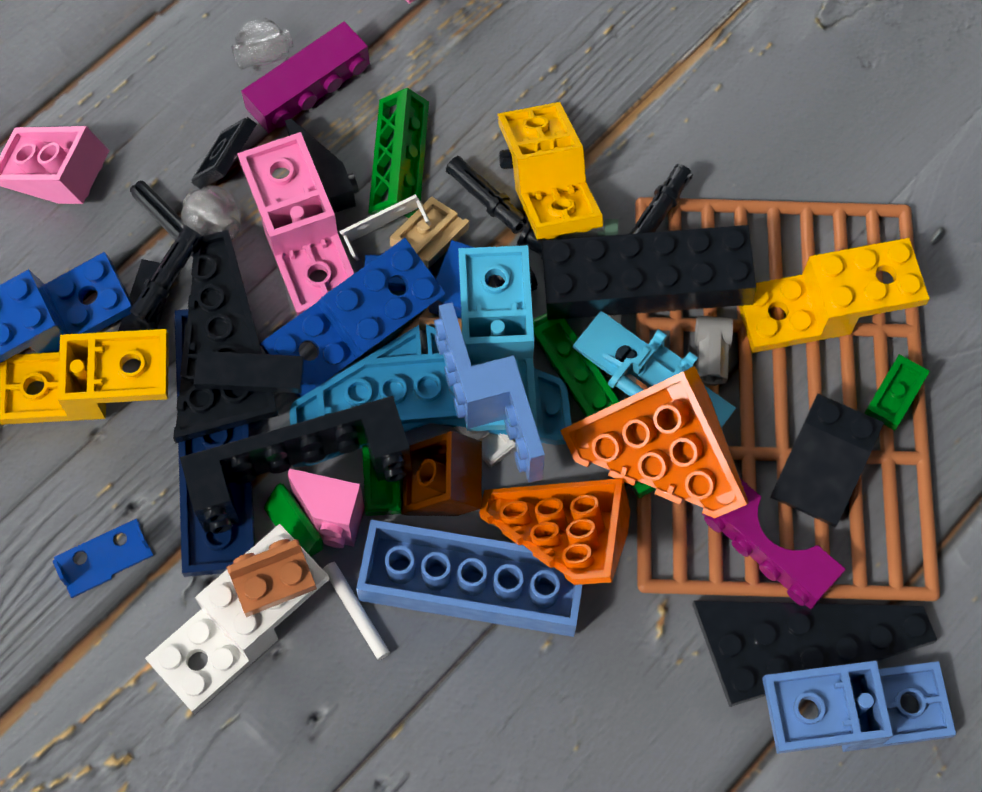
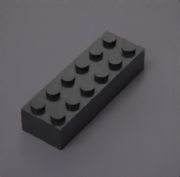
M749 225L542 241L547 320L596 317L600 311L610 316L753 305L756 281Z

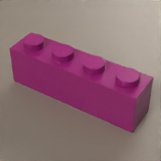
M343 21L241 90L245 108L268 134L276 128L285 126V120L291 119L302 110L310 109L325 94L336 91L344 81L353 75L362 73L370 64L368 46Z

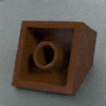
M449 431L409 445L412 472L406 473L407 475L402 479V515L459 516L481 509L482 441Z

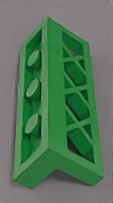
M409 88L402 89L379 100L368 213L371 215L415 194L421 201L429 101ZM397 105L396 110L389 119L390 107ZM394 131V137H393V139L391 140V142L388 144V146L386 147V145H387V139L389 138V136L391 135V133ZM391 159V166L384 175V168ZM389 187L388 200L381 202V197ZM418 209L409 212L404 216L410 218Z

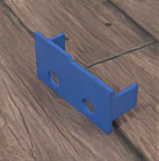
M136 518L55 556L53 564L60 580L67 587L70 597L74 598L112 580V575L154 555ZM119 533L127 536L126 543L121 546L115 545L113 541L114 537ZM84 552L87 554L86 562L80 565L74 563L75 554Z

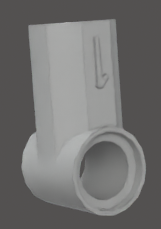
M697 316L694 340L695 346H698L697 372L704 385L717 386L727 382L728 350L731 347L733 335L732 318Z

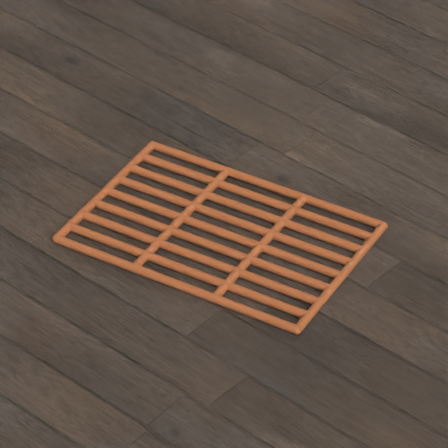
M640 197L636 200L635 224L654 197ZM680 198L677 206L672 207L668 212V231L682 230L681 211L701 212V229L715 228L714 212L734 213V226L748 225L747 213L767 214L769 280L783 278L780 214L800 215L802 273L809 256L815 255L813 215L833 216L835 251L848 249L846 216L866 217L867 245L881 243L879 217L899 218L900 239L910 238L914 250L912 210L910 206L903 204ZM883 271L877 272V279L884 283ZM737 306V319H733V333H738L741 446H728L732 459L741 460L742 480L757 492L756 461H776L778 480L792 449L790 448L786 347L772 349L776 447H755L752 351L740 309ZM919 306L905 309L906 324H886V313L872 315V323H856L851 335L839 337L843 405L857 410L853 336L873 337L877 390L889 372L887 337L907 338L909 360L923 367ZM773 307L771 308V317L776 320L785 319L784 311L781 308ZM704 308L703 316L717 317V308ZM683 310L670 311V317H649V313H637L636 336L649 344L650 330L670 331V350L680 358H684L683 331L695 332L697 318H683ZM820 341L806 343L809 409L817 393L822 395ZM636 378L637 385L644 390L649 388ZM924 382L912 401L915 451H895L894 432L891 428L883 425L879 433L880 450H872L866 464H881L889 586L868 585L862 478L860 475L848 501L853 585L834 584L822 598L931 602L937 601L940 598ZM719 384L717 386L705 385L719 395ZM896 465H916L925 587L904 586ZM651 493L640 499L637 497V588L640 592L790 597L787 593L788 589L781 583L760 582L759 564L750 556H744L745 582L724 581L722 531L718 533L709 526V581L688 580L687 510L685 500H683L682 504L672 501L673 579H652ZM778 501L780 547L794 550L793 508ZM814 518L815 546H820L830 555L829 524Z

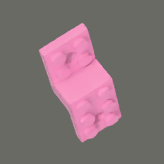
M301 132L237 153L261 215L265 235L297 316L354 274L338 235L335 214ZM278 168H285L290 171L289 175L283 179L274 178L272 173ZM315 270H323L327 273V277L321 282H314L310 280L309 276Z

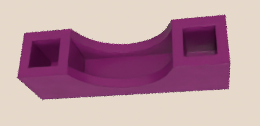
M740 478L749 503L717 518L702 514L705 516V522L718 533L722 531L730 538L732 546L745 557L750 556L760 565L759 569L767 578L772 581L778 580L788 589L787 593L793 601L801 606L806 605L812 609L839 580L846 569L818 545L805 550H788L770 541L762 531L758 520V506L762 496Z

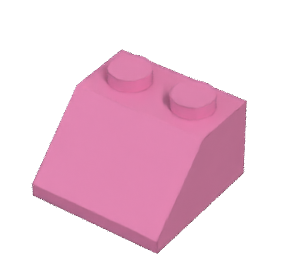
M289 468L287 476L294 498L320 534L323 543L334 548H344V545L354 547L365 508L360 484Z

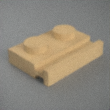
M432 196L423 204L432 225H427L420 209H418L390 236V246H394L406 238L428 269L448 250L452 240L457 241L469 229V220L466 218L462 220L458 217L457 212Z

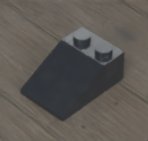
M817 393L770 498L836 527L872 452L884 422Z

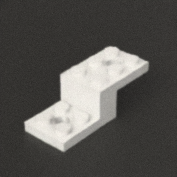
M279 524L245 554L254 553L257 555L269 550V546L279 540L289 539L292 541L295 539ZM302 547V552L317 587L316 590L246 617L228 570H226L195 597L201 610L145 658L194 715L279 639L274 628L329 580L328 574ZM197 652L205 653L208 656L206 666L198 671L191 670L188 666L189 658Z

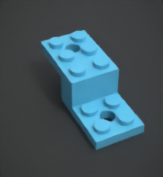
M528 245L458 248L462 336L471 366L514 355L537 428L533 364L534 328ZM491 275H498L504 279L505 283L500 287L493 288L488 286L485 280ZM504 420L470 429L467 428L466 424V431L506 430Z

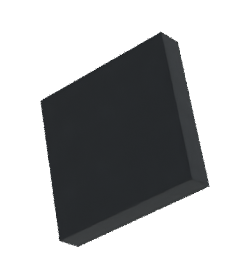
M247 117L221 131L191 179V183L202 189L225 177L238 156L237 153H240L257 123Z

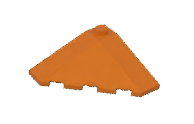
M695 366L560 430L576 463L589 467L591 463L610 470L608 476L616 479L623 478L625 483L634 486L638 481L656 488L655 495L678 504H682L683 500L703 507L702 514L712 518L722 516L749 503L712 401Z
M623 478L484 490L479 514L482 520L501 529L502 534L513 542L523 545L532 551L533 556L548 567H554L563 573L565 579L574 585L612 582L628 535L631 510Z

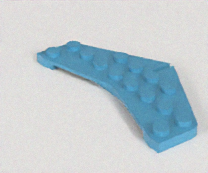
M427 324L428 354H421L418 325L298 398L290 407V425L393 396L404 432L429 423L451 427H466L465 417L459 419L453 401V398H455L453 386L449 387L444 370V366H446L444 355L439 354L435 340L436 330ZM534 368L537 431L541 443L552 445L566 444L560 430L572 425L567 386L560 378ZM486 430L490 434L507 435L506 430ZM340 452L326 455L322 461L307 464L301 462L293 465V467L312 466L343 454Z

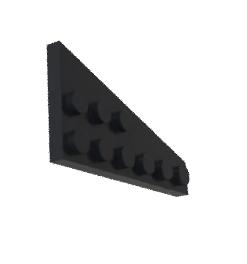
M694 600L692 603L729 707L766 696L762 679L764 675L879 661L934 644L937 641L924 606L817 603L810 609L806 605L801 606L797 603Z

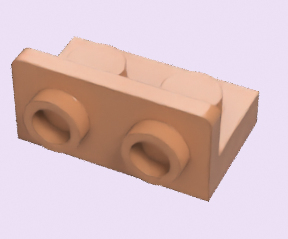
M289 539L279 540L271 544L269 550L257 555L254 553L241 555L233 561L234 564L226 567L246 617L317 589L298 539L292 541Z

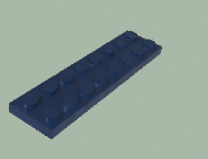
M189 309L174 310L177 398L180 393V371L185 326L188 321ZM250 424L178 443L181 560L184 577L222 574L227 570V566L234 564L233 561L237 557L244 555L255 546L252 481L245 484H237L236 482L229 484L240 523L232 525L230 530L223 533L213 534L211 531L205 533L193 510L180 457L250 437Z

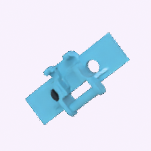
M602 311L599 312L572 347L612 376L607 385L611 388L616 386L628 396L635 395L644 389L626 377L627 375L631 374L647 387H651L693 367L698 360V357L692 352H689L684 358H680L665 347L667 334L660 329L656 331L650 343L647 344ZM705 386L722 428L736 407Z

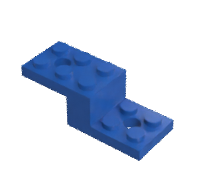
M404 238L326 293L314 305L260 342V346L266 354L300 356L299 346L303 342H311L316 346V358L311 361L304 360L301 393H296L300 398L327 381L446 293L407 239ZM398 277L405 282L406 290L403 295L397 296L390 292L388 282L391 278Z
M105 252L46 284L28 269L0 285V363L29 347L37 353L59 352L60 335L96 333L131 314L129 310L133 304L110 257ZM93 290L98 292V296L93 303L83 304V298L86 293Z

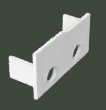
M415 194L341 230L340 234L344 237L352 257L358 261L360 259L352 241L385 226L387 223L419 208L427 225L430 226L432 224L422 202Z

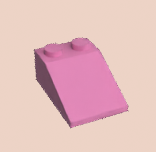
M87 126L14 128L0 155V186L58 204H83L99 171L103 167L109 150Z

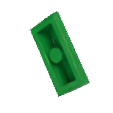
M281 483L276 485L265 503V512L275 526L280 524L294 539H298L300 546L311 557L323 550L324 545L320 534L286 486Z

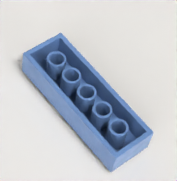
M370 520L356 590L359 601L574 637L583 584H572L565 579L563 573L554 567H548L534 557L532 551L523 545Z

